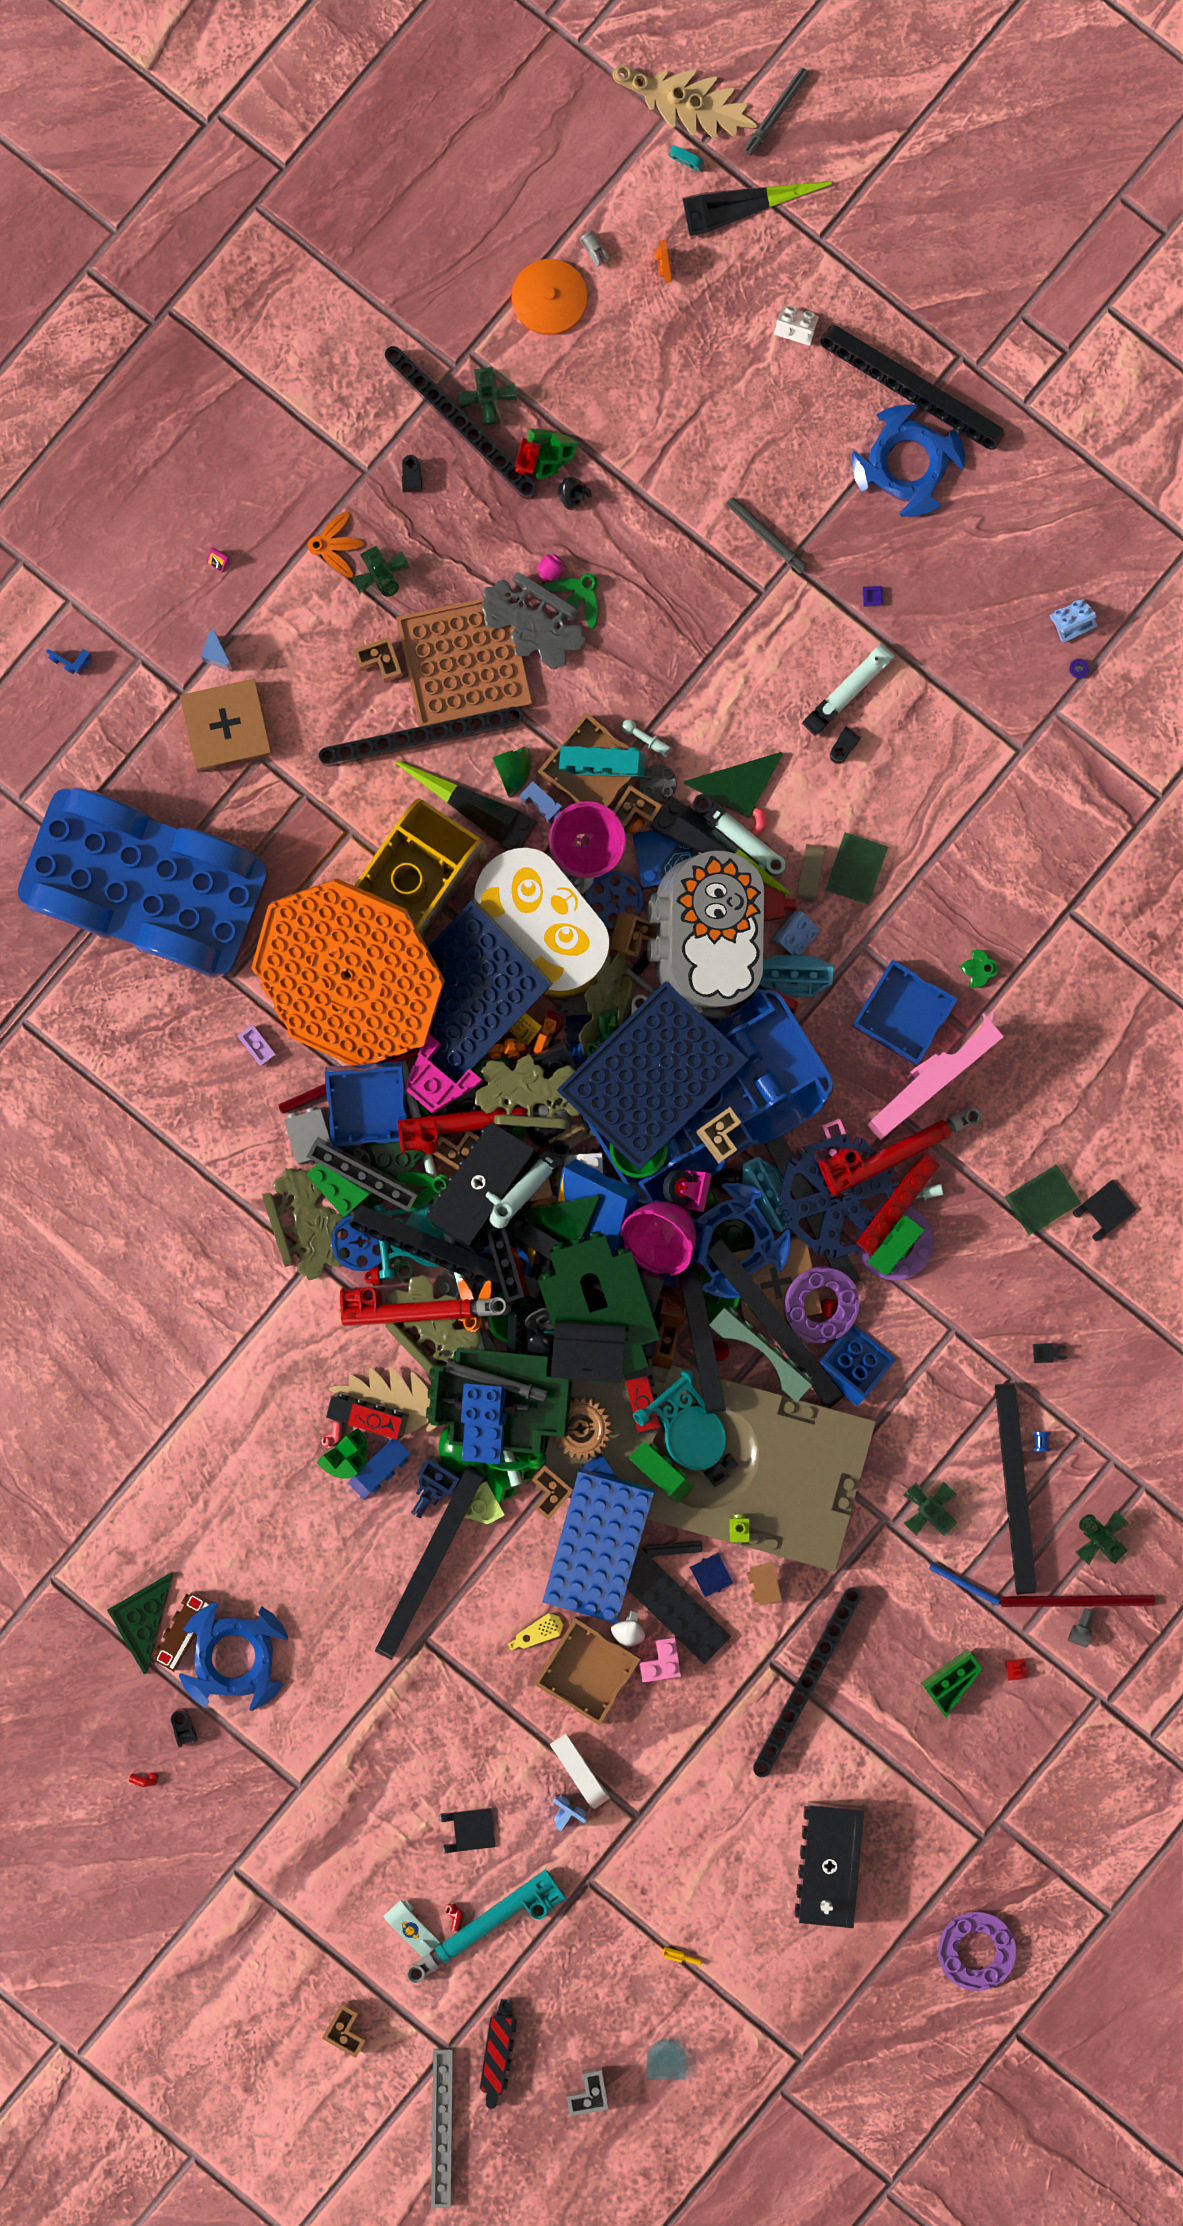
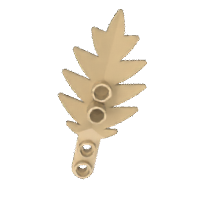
M624 65L617 66L613 71L615 82L645 96V101L650 110L654 109V104L656 103L658 110L671 128L675 127L676 111L692 136L696 135V117L704 130L713 139L717 137V122L732 136L737 134V127L757 128V125L751 119L742 115L747 104L734 103L723 105L733 93L734 88L718 90L704 96L717 80V77L706 78L685 87L696 73V70L676 74L664 81L663 79L667 75V71H663L653 78ZM619 73H623L624 78H621ZM636 81H640L641 86H638Z
M392 1367L389 1368L391 1390L383 1378L372 1368H369L370 1388L352 1374L349 1375V1385H338L329 1388L333 1393L342 1391L349 1393V1396L353 1398H365L368 1400L367 1402L372 1404L382 1403L386 1405L385 1408L403 1410L405 1414L409 1415L404 1435L410 1434L428 1422V1418H426V1409L430 1404V1399L427 1396L428 1389L414 1372H411L412 1393L401 1376ZM429 1423L426 1428V1431L429 1432L433 1430L436 1426L431 1425V1423Z

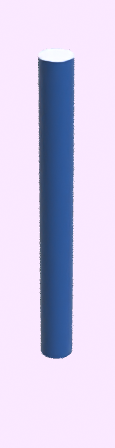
M933 1562L929 1567V1570L995 1605H998L1001 1600Z

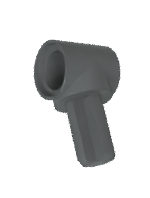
M1083 1609L1078 1625L1072 1626L1068 1637L1069 1642L1085 1648L1088 1647L1092 1636V1631L1089 1627L1094 1615L1093 1610Z

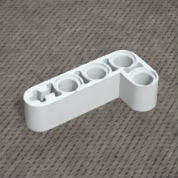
M566 1733L550 1744L592 1808L596 1809L610 1799L609 1794L597 1780Z

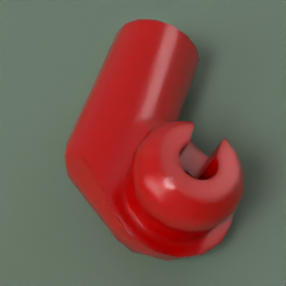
M150 1772L148 1778H144L132 1773L129 1777V1782L140 1787L155 1786L158 1783L159 1775Z
M455 1903L447 1904L445 1912L453 1919L451 1930L459 1931L463 1920V1912Z

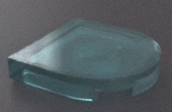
M663 2039L655 2042L649 2048L647 2053V2080H686L685 2053L677 2042Z

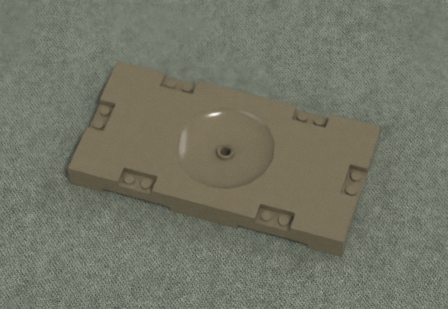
M648 1359L650 1367L646 1368L647 1373L652 1375L655 1385L651 1387L652 1393H657V1397H659L681 1378L680 1373L688 1369L671 1365V1369L652 1365L653 1360ZM688 1370L694 1376L691 1385L703 1399L698 1372ZM622 1375L621 1383L599 1382L592 1384V1381L573 1379L571 1395L573 1402L577 1396L580 1397V1401L584 1396H587V1402L594 1398V1405L597 1402H601L599 1409L607 1408L604 1415L611 1414L607 1421L613 1422V1424L608 1426V1428L614 1430V1432L607 1435L612 1440H605L609 1446L601 1448L603 1450L602 1455L617 1478L655 1489L647 1520L730 1542L729 1518H734V1514H745V1518H749V1542L730 1543L835 1572L876 1421L800 1400L796 1402L789 1397L720 1378L726 1411L714 1414L720 1419L725 1429L726 1445L719 1462L722 1463L724 1456L730 1453L738 1463V1466L728 1472L730 1476L716 1487L712 1485L703 1473L707 1469L699 1471L682 1469L687 1475L685 1479L694 1487L677 1503L629 1459L644 1441L648 1445L652 1442L660 1450L658 1454L662 1458L666 1455L671 1460V1456L666 1447L664 1424H661V1429L638 1434L624 1375ZM684 1390L683 1392H681L680 1397L683 1394H689L692 1397V1404L690 1407L699 1406V1404L688 1391ZM685 1398L684 1400H681V1399H680V1401H681L683 1404H686L687 1399H686V1398ZM664 1402L660 1407H658L660 1410H662L664 1406L668 1405L671 1407V1410L667 1412L671 1414L673 1411L672 1406L668 1402ZM578 1414L571 1419L569 1427L573 1426L577 1420L589 1419L592 1423L593 1420L585 1414ZM581 1426L580 1428L571 1429V1431L578 1429L586 1430V1428L593 1426ZM595 1430L585 1437H578L574 1433H571V1436L578 1442H587L593 1437ZM550 1436L545 1452L547 1458L545 1465L574 1489L579 1468L583 1469L582 1465L593 1459V1457L589 1454V1460H586L584 1456H582L581 1460H578L576 1454L574 1458H571L570 1451L564 1454L565 1448H558L560 1441L554 1442L557 1436ZM536 1485V1489L543 1490L538 1485Z

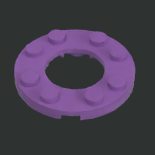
M883 1206L874 1209L871 1213L876 1216ZM910 1206L902 1216L909 1217L923 1228L924 1231L921 1233L919 1240L913 1245L910 1254L896 1263L897 1268L891 1275L883 1276L866 1262L870 1256L863 1249L857 1251L864 1266L877 1277L893 1281L910 1278L920 1272L930 1259L933 1250L932 1230L924 1216ZM860 1229L857 1232L856 1242L863 1234Z
M827 1266L811 1268L800 1274L792 1282L784 1300L786 1321L798 1336L809 1342L826 1343V1341L838 1339L852 1327L858 1315L859 1299L856 1291L857 1288L853 1281L838 1269ZM821 1286L830 1287L838 1296L836 1313L825 1322L817 1323L807 1318L804 1311L806 1296L815 1288Z
M972 1911L955 1917L946 1925L939 1939L938 1957L943 1971L952 1982L968 1990L982 1991L991 1989V1987L1003 1982L1010 1974L1016 1959V1945L1011 1931L1002 1920L986 1912ZM974 1931L989 1935L996 1947V1954L992 1963L980 1970L964 1966L958 1956V1945L961 1939Z

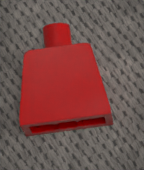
M764 886V921L784 919V910L796 911V899H785V894L772 887Z

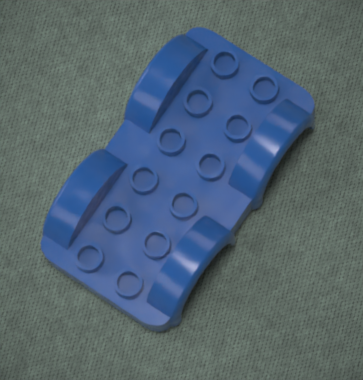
M78 787L71 789L63 788L58 790L50 801L19 882L18 896L33 913L37 912L64 921L103 939L114 937L133 944L139 952L149 953L172 961L209 978H217L218 976L228 975L237 963L267 883L268 869L257 854L220 837L188 827H180L178 829L154 821L149 814L140 809L91 790Z
M770 989L755 990L753 996L743 1006L725 1017V1020L713 1024L726 1039L749 1059V1062L668 1142L667 1158L663 1166L656 1173L644 1178H634L619 1171L610 1156V1142L586 1120L623 1183L640 1191L638 1204L644 1206L651 1202H669L664 1196L663 1183L670 1172L681 1169L710 1173L712 1178L724 1168L729 1158L751 1145H762L785 1135L809 1120L826 1105L828 1098L833 1093L831 1076L784 999L776 991ZM730 1107L741 1121L738 1127L727 1134L728 1138L737 1148V1151L719 1164L696 1132Z

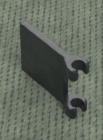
M1111 1180L1072 1213L1078 1218L1087 1210L1102 1227L1092 1235L1095 1241H1099L1132 1214L1136 1208L1115 1182Z
M491 1808L441 1813L439 1815L441 1822L454 1821L456 1844H444V1853L495 1847Z

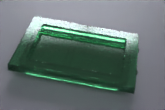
M845 832L825 890L869 905L888 846Z
M1057 1164L1005 1196V1199L1029 1236L1081 1204L1075 1191L1071 1188Z

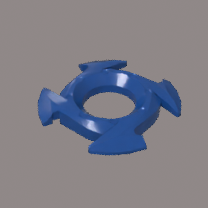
M898 405L876 414L879 421H884L886 426L871 448L868 461L857 452L853 451L852 470L861 493L868 489V484L872 483L896 499L910 501L900 512L899 515L901 517H916L928 514L941 507L939 501L933 499L931 495L943 478L949 459L961 470L965 468V452L962 440L956 429L949 431V436L943 437L921 423L907 420L917 409V405ZM903 441H913L920 444L926 450L929 456V468L921 478L915 481H902L890 472L887 456L896 444Z
M724 1183L722 1188L733 1199L719 1203L697 1219L692 1218L693 1223L713 1226L712 1238L716 1226L725 1220L738 1219L745 1222L754 1234V1247L748 1257L739 1261L749 1275H752L769 1262L774 1263L775 1269L782 1272L790 1250V1231L785 1230L774 1241L769 1224L754 1203L755 1199L761 1198L764 1192L750 1185ZM707 1254L705 1265H702L712 1279L710 1283L704 1284L702 1290L724 1298H742Z
M214 1602L202 1608L191 1617L183 1628L189 1634L192 1632L197 1634L194 1657L197 1678L183 1673L179 1674V1678L189 1695L203 1707L209 1704L208 1697L210 1694L244 1696L254 1693L249 1710L253 1711L268 1703L284 1685L279 1680L274 1682L270 1680L273 1657L270 1636L288 1640V1635L275 1615L263 1606L258 1611L260 1616L257 1620L237 1617H223L214 1620L218 1603ZM226 1636H242L254 1648V1663L250 1670L242 1676L226 1677L220 1674L213 1665V1649L218 1641Z

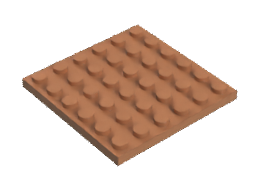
M485 598L396 617L420 727L509 707L520 708L532 705L522 656H515L514 647L516 644L512 641L511 637L514 627L512 625L500 629L487 627L481 605Z

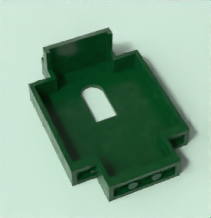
M601 1231L589 1234L590 1237L584 1239L582 1237L574 1238L571 1240V1243L565 1245L563 1243L553 1245L549 1254L555 1272L552 1273V1270L541 1273V1276L538 1277V1283L553 1328L555 1329V1320L626 1325L625 1329H629V1340L624 1342L622 1375L649 1367L643 1345L660 1340V1334L632 1248L622 1247L615 1250L616 1253H612L609 1236L606 1235V1232L601 1233ZM592 1273L599 1278L608 1307L592 1312L589 1311L580 1284V1280L585 1274ZM592 1381V1384H596L602 1381Z
M459 1347L453 1355L454 1363L527 1385L533 1384V1387L548 1392L546 1400L540 1401L533 1398L526 1399V1396L505 1390L506 1398L518 1399V1403H529L530 1409L529 1412L517 1410L516 1414L507 1413L503 1437L504 1451L541 1454L544 1453L545 1435L568 1436L573 1379L551 1378L552 1356ZM435 1364L429 1372L431 1387L428 1389L427 1396L430 1399V1404L426 1409V1418H428V1423L434 1426L450 1425L447 1431L449 1445L463 1446L465 1423L461 1422L462 1409H456L453 1404H443L444 1396L456 1397L458 1393L463 1394L464 1383H484L447 1373L445 1371L446 1365Z

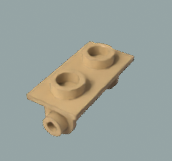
M578 1122L548 1142L551 1145L555 1140H563L568 1144L570 1150L590 1138L586 1132L588 1126L585 1123Z

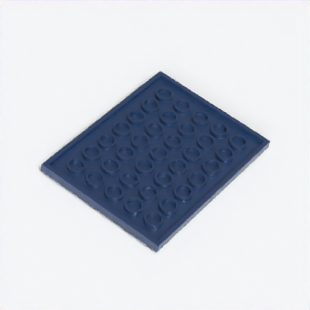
M475 899L466 905L428 947L445 980L429 1032L442 1045L431 1059L456 1084L468 1069L472 1070L553 985L550 979Z
M665 981L557 1089V1092L640 1171L749 1062V1059Z

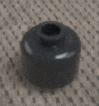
M735 1168L722 1169L713 1178L715 1189H719L722 1194H729L722 1188V1185L724 1183L742 1184L741 1172Z

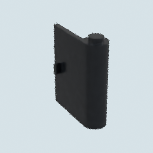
M555 1320L551 1378L621 1383L624 1342L629 1340V1329H625L626 1325Z

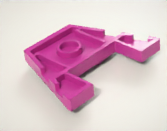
M429 1034L426 1044L418 1052L419 1056L411 1069L404 1089L434 1114L481 1084L484 1080L471 1069L466 1071L457 1084L430 1061L442 1044Z

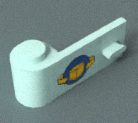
M400 1900L383 1916L391 1927L423 1958L438 1946L440 1941L414 1916L412 1912L413 1906L407 1900L404 1902Z

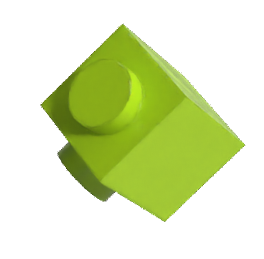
M734 1514V1518H729L730 1542H749V1518H745V1514Z

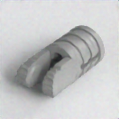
M594 230L580 237V242H582L596 267L602 264L599 255L604 262L611 261L609 254L600 243Z

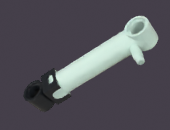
M883 643L879 644L804 719L802 724L816 737L895 658V655Z
M700 794L695 797L693 801L695 811L700 815H705L704 819L714 828L716 827L758 862L763 870L766 869L773 876H779L784 873L786 864L781 856L727 813L717 802L713 805L708 795ZM701 800H706L708 802V807L706 809H700L698 807V803ZM779 861L782 864L781 868L773 870L771 868L772 862Z
M555 1140L552 1142L549 1150L546 1149L539 1156L535 1165L502 1200L491 1192L486 1193V1197L495 1204L490 1215V1222L493 1226L497 1228L507 1226L509 1220L548 1177L551 1178L559 1169V1166L564 1164L569 1153V1146L565 1141Z

